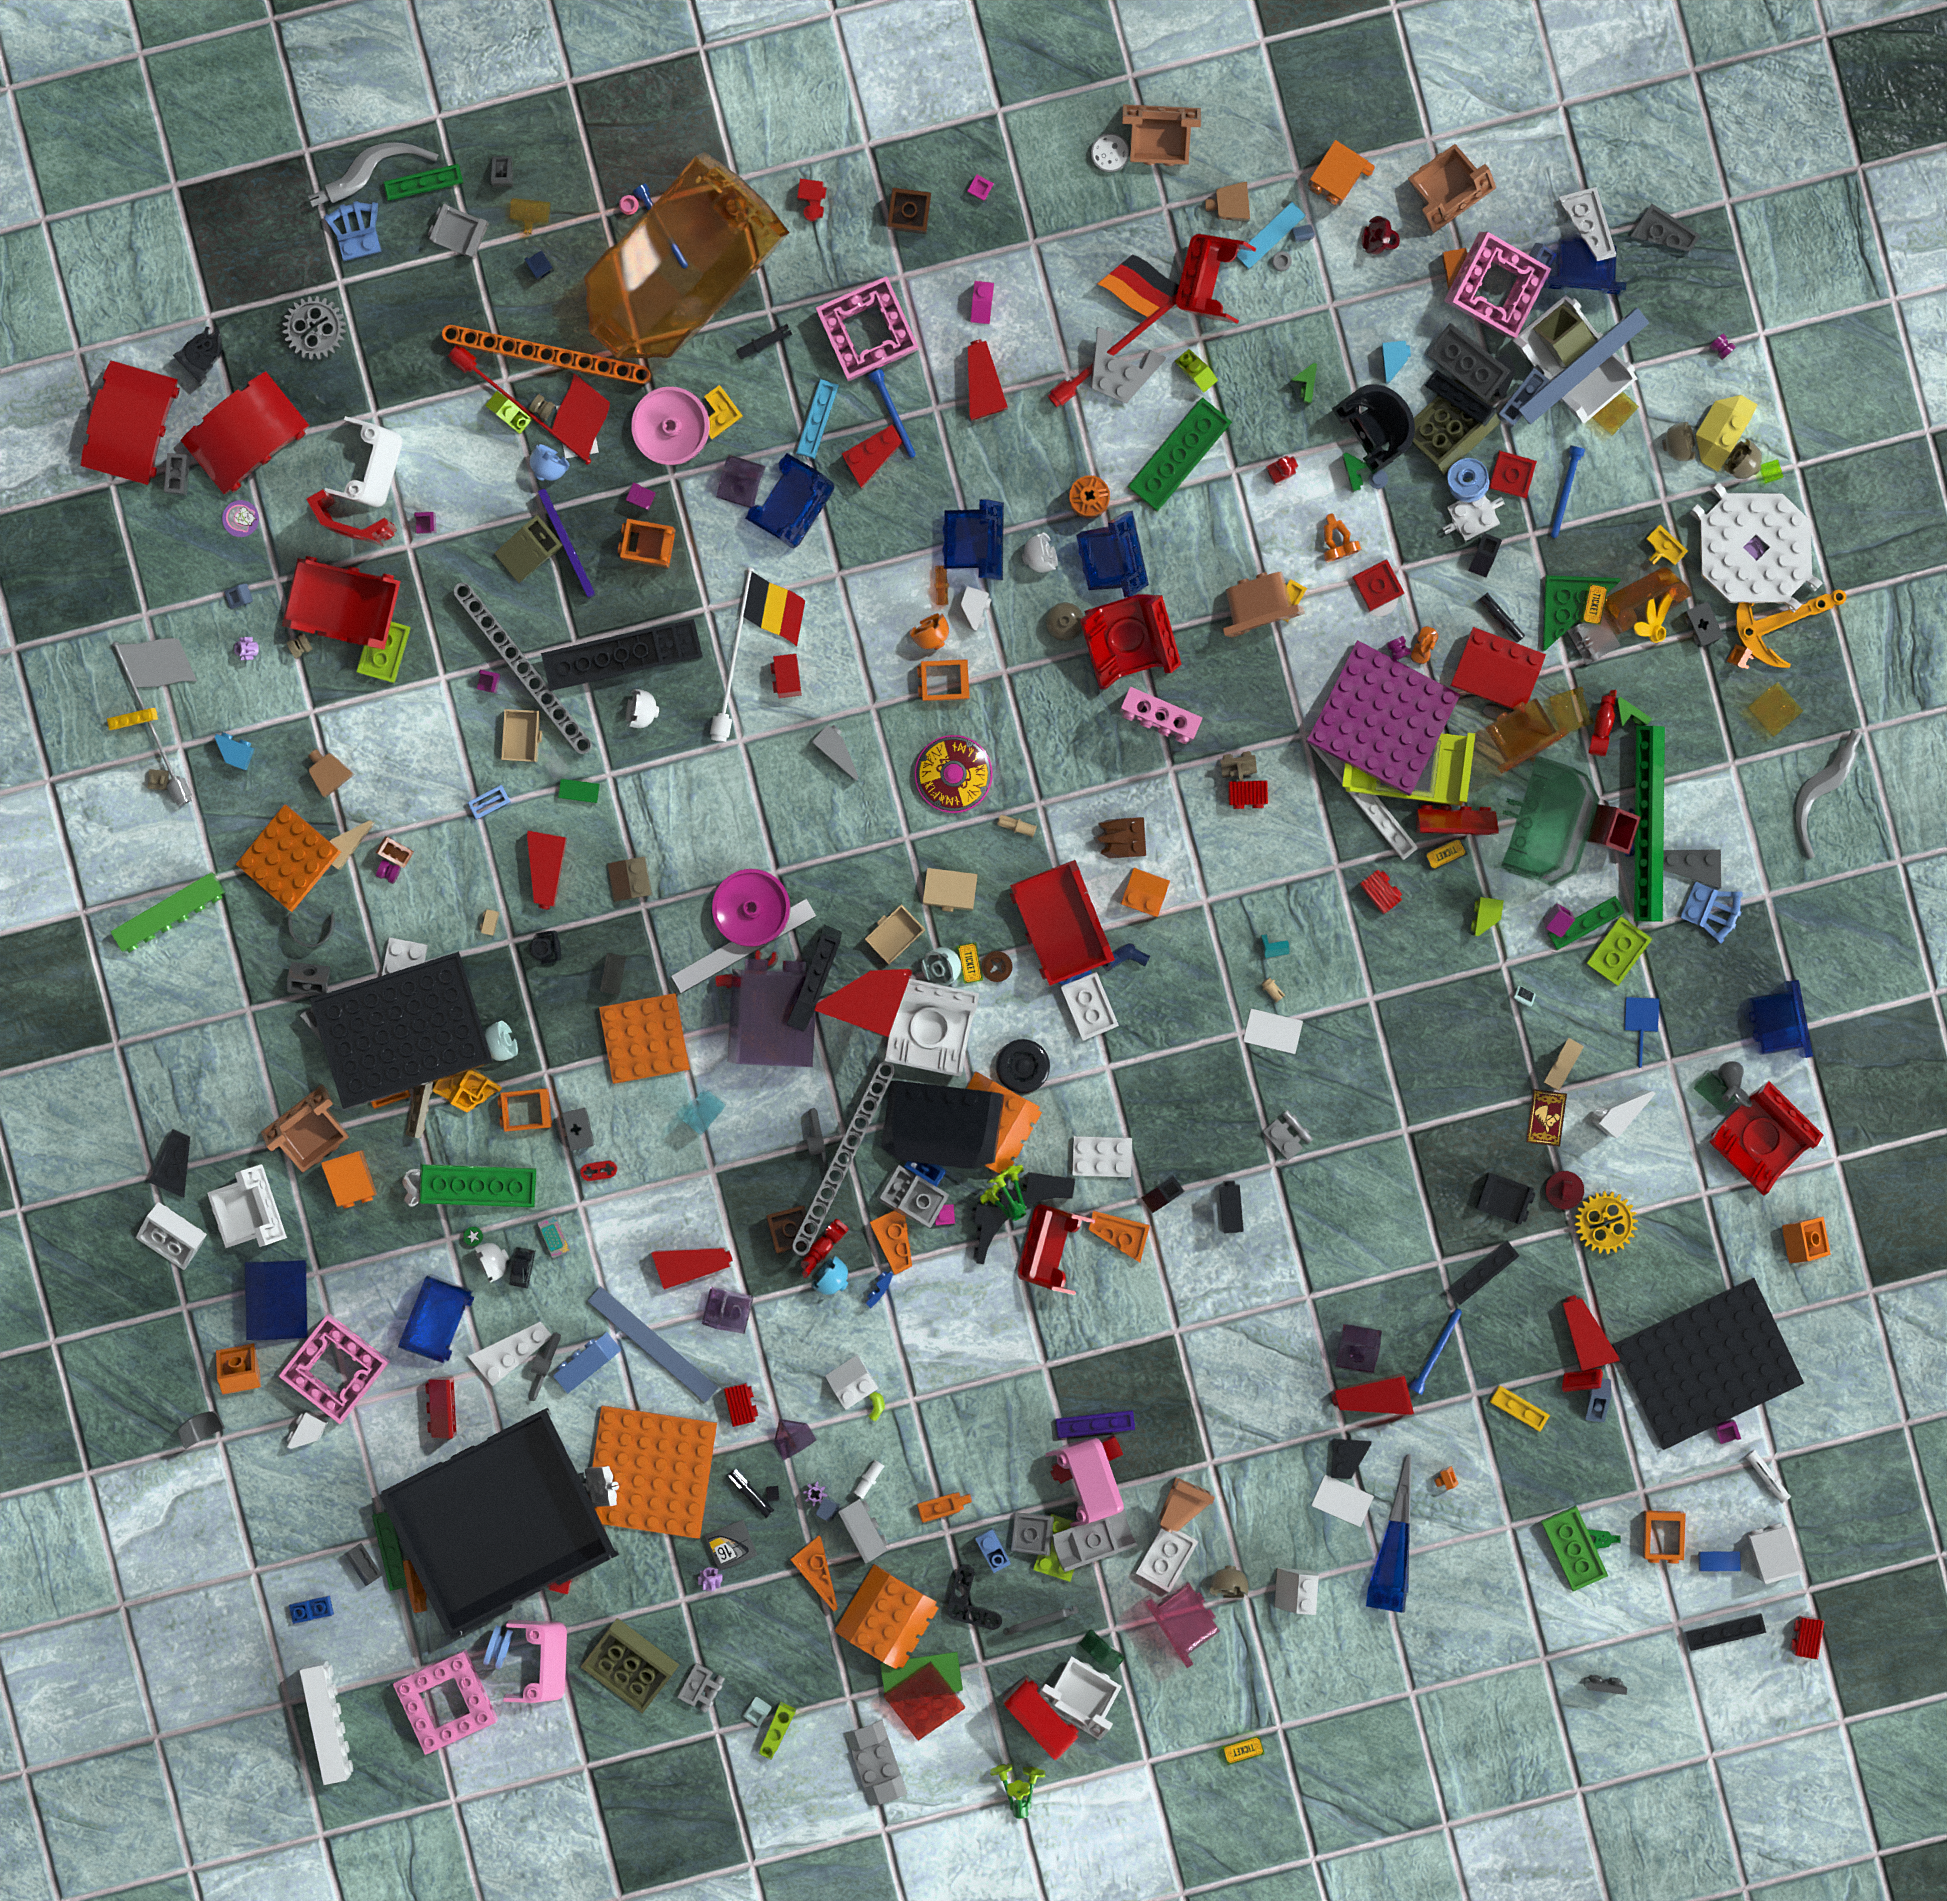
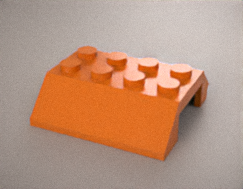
M976 1071L966 1089L989 1091L1005 1095L995 1163L984 1165L1001 1174L1002 1170L1013 1166L1012 1156L1018 1157L1024 1144L1020 1143L1021 1140L1026 1141L1033 1130V1127L1030 1126L1031 1122L1036 1124L1042 1112L1038 1110L1040 1108L1038 1105Z
M874 1564L834 1632L883 1663L895 1669L898 1666L903 1668L910 1657L906 1654L907 1651L912 1653L920 1640L916 1637L917 1634L920 1636L924 1634L930 1624L926 1619H932L939 1607L935 1605L936 1601L920 1593Z

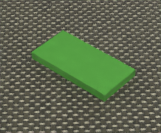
M1577 1505L1541 1520L1573 1592L1608 1577V1573Z
M957 1651L909 1658L903 1668L898 1666L897 1669L880 1662L886 1702L963 1691Z

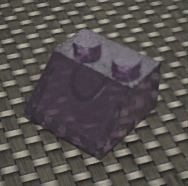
M728 455L722 470L716 498L753 509L766 466Z
M711 1286L702 1324L719 1330L745 1334L754 1296Z
M1343 1324L1335 1367L1374 1373L1380 1351L1382 1330Z

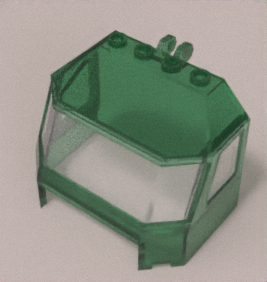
M1535 755L1528 759L1533 769L1523 801L1519 802L1509 798L1506 800V803L1518 806L1520 810L1518 814L1509 810H1503V815L1517 820L1503 861L1498 862L1494 866V870L1552 887L1577 873L1600 798L1587 774L1572 766Z

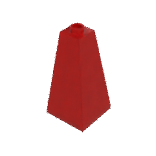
M1402 1373L1334 1389L1335 1394L1332 1395L1333 1404L1338 1406L1339 1410L1414 1414L1406 1379Z

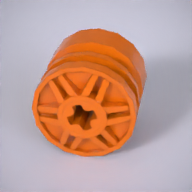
M1083 476L1077 479L1069 492V504L1072 510L1078 516L1085 519H1094L1101 516L1106 511L1110 501V491L1107 484L1096 476ZM1093 492L1095 499L1087 501L1085 493Z

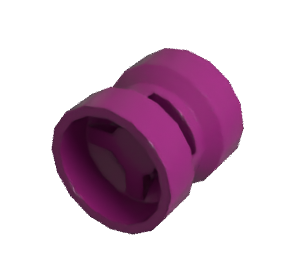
M1724 333L1709 345L1712 350L1719 352L1718 357L1721 360L1736 348L1733 343H1728L1727 336Z
M1404 636L1386 643L1388 649L1393 653L1392 658L1394 661L1411 654L1410 648L1406 647Z
M383 859L376 872V877L380 879L385 878L389 883L394 884L401 871V866L391 865L389 861Z

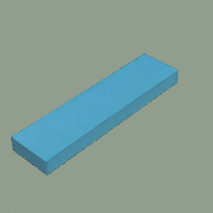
M1291 202L1248 243L1256 248V252L1240 250L1236 257L1249 270L1306 215Z
M820 379L796 454L815 459L839 387L838 384Z

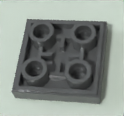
M1590 1675V1678H1584V1686L1587 1690L1627 1695V1687L1620 1678L1609 1677V1680H1604L1599 1675Z

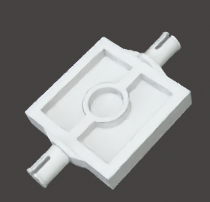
M1484 495L1474 502L1458 501L1448 506L1447 509L1452 517V523L1442 527L1443 531H1445L1444 533L1447 535L1457 530L1462 535L1464 541L1467 542L1498 526L1500 522L1495 514V509L1505 504L1502 501V497L1490 502Z
M610 1467L585 1468L586 1483H583V1486L588 1491L593 1506L617 1505L615 1490L619 1486H615L618 1485L617 1482H612L613 1474Z

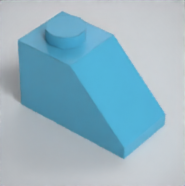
M1406 341L1387 342L1381 345L1385 384L1391 382L1407 362L1408 357H1411L1410 345H1406Z

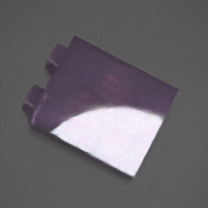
M745 959L744 969L732 968L727 1062L748 1065L813 1067L816 1011H814L805 1032L786 1025L807 975L806 962L783 960L782 971L768 970V960Z

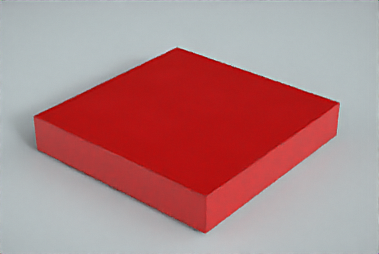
M1499 450L1488 489L1526 499L1537 461Z
M1387 559L1352 576L1369 611L1405 594Z

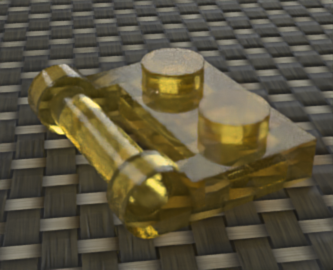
M1583 686L1549 697L1560 734L1594 724L1583 695ZM1570 696H1576L1583 718L1581 722L1577 720Z

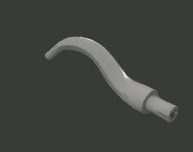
M405 143L375 145L364 150L354 160L341 179L325 185V190L309 195V200L312 207L329 200L334 203L354 194L367 183L376 164L388 156L412 153L436 162L438 154Z
M1850 730L1851 732L1845 746H1840L1833 763L1811 777L1799 794L1796 805V825L1808 859L1815 857L1807 835L1809 810L1812 803L1818 797L1838 788L1850 773L1858 755L1855 750L1863 735L1857 732L1853 740L1856 733L1855 730Z

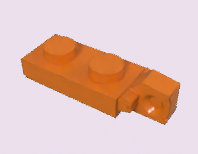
M959 1492L917 1503L921 1521L924 1523L958 1513L964 1509V1504L972 1502L970 1494L960 1496Z
M410 1559L404 1560L403 1566L413 1612L427 1611L425 1601L427 1594Z

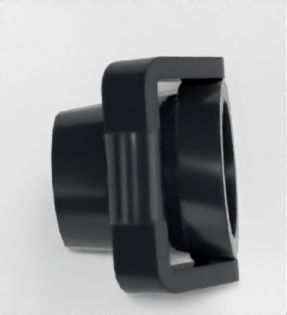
M557 931L536 933L538 937H535L530 944L531 955L535 959L540 960L541 964L560 961L562 956ZM551 934L552 940L549 937L542 935ZM555 953V959H550Z

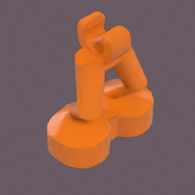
M1333 513L1326 516L1328 524L1323 527L1325 543L1330 548L1323 554L1326 563L1361 551L1359 541H1350L1351 533L1342 520L1336 521ZM1335 529L1343 535V545L1339 547L1333 541V530Z
M1426 626L1421 629L1417 638L1419 643L1414 645L1410 656L1413 662L1424 664L1429 661L1431 657L1430 649L1433 650L1438 640V633L1434 628Z

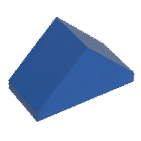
M907 1162L904 1166L935 1187L938 1186L947 1171L940 1165Z

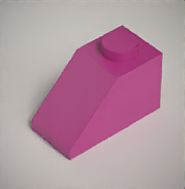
M975 281L970 322L990 324L994 283Z

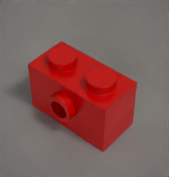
M797 654L773 656L774 662L770 663L771 674H775L776 681L772 682L774 693L778 694L779 699L802 696Z

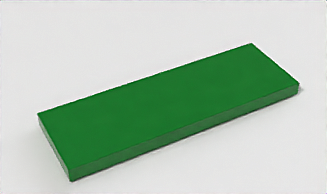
M1202 397L1130 483L1128 488L1158 512L1230 426L1232 421Z
M420 1164L418 1203L535 1207L536 1168Z

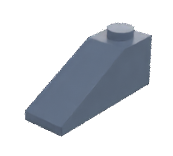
M1534 368L1498 412V418L1508 427L1512 428L1522 416L1517 409L1545 386L1549 379Z

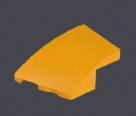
M474 1069L435 1081L432 1086L433 1092L448 1099L450 1104L465 1112L471 1111L476 1105L483 1103L488 1097L502 1089L500 1085Z

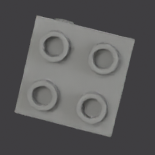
M1603 614L1598 624L1583 622L1567 631L1586 665L1621 646Z

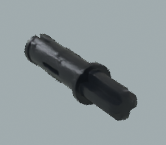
M785 324L756 340L752 339V342L736 350L738 357L742 360L756 352L759 354L764 348L791 336V330L783 334L781 333L789 329V326Z
M1488 592L1478 600L1503 627L1502 630H1505L1515 642L1518 643L1524 638L1525 634L1514 623L1515 620L1511 619Z
M733 1469L727 1475L739 1489L738 1492H742L765 1518L775 1510L749 1484L750 1481L747 1482L736 1469Z

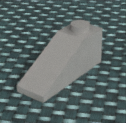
M827 724L812 742L857 781L859 777L845 742L840 736L842 732L835 725L830 727Z

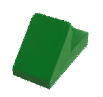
M1344 453L1342 458L1352 493L1360 491V486L1363 485L1361 474L1357 475L1356 472L1367 469L1368 466L1360 459Z

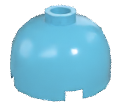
M833 1255V1260L829 1258L817 1273L819 1276L818 1281L813 1280L811 1286L825 1295L835 1294L838 1290L842 1292L848 1285V1281H846L848 1277L846 1265Z

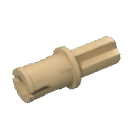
M1000 815L998 820L999 826L1013 830L1014 833L1019 832L1031 836L1032 838L1037 826L1020 821V818L1017 820Z

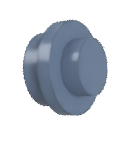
M1383 470L1374 475L1371 472L1368 481L1373 488L1381 489L1386 486L1388 476Z

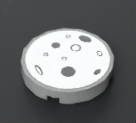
M1114 133L1098 137L1091 149L1093 163L1098 169L1107 173L1117 172L1122 169L1130 157L1129 146L1126 140Z

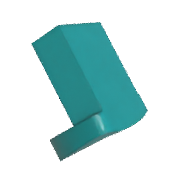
M1267 934L1261 935L1265 958L1290 954L1288 940L1269 943Z

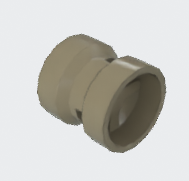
M538 394L531 403L529 411L540 415V418L547 420L554 410L555 404L551 401L547 402L542 395Z
M304 633L298 635L297 639H291L286 642L295 659L301 657L302 653L313 650Z

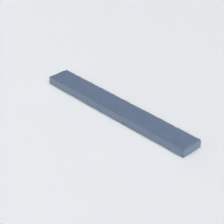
M1638 308L1633 309L1517 410L1528 424L1531 425L1649 324L1648 320Z
M602 1286L588 1300L589 1303L705 1403L719 1388Z

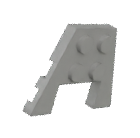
M1097 327L1090 388L1127 404L1165 361L1166 357L1149 350L1142 367L1139 368L1108 354L1107 350L1114 337V333Z

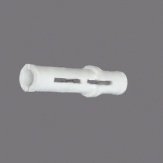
M1756 1450L1751 1451L1745 1456L1768 1485V1490H1772L1781 1504L1791 1497L1782 1486L1780 1478H1776ZM1757 1462H1759V1464H1760V1465L1762 1466V1468L1765 1470V1472L1767 1473V1475H1765V1473H1764V1472L1762 1471V1469L1759 1467V1465L1757 1464ZM1769 1478L1772 1479V1481L1775 1483V1485L1779 1488L1780 1491H1778L1775 1488V1486L1772 1484Z

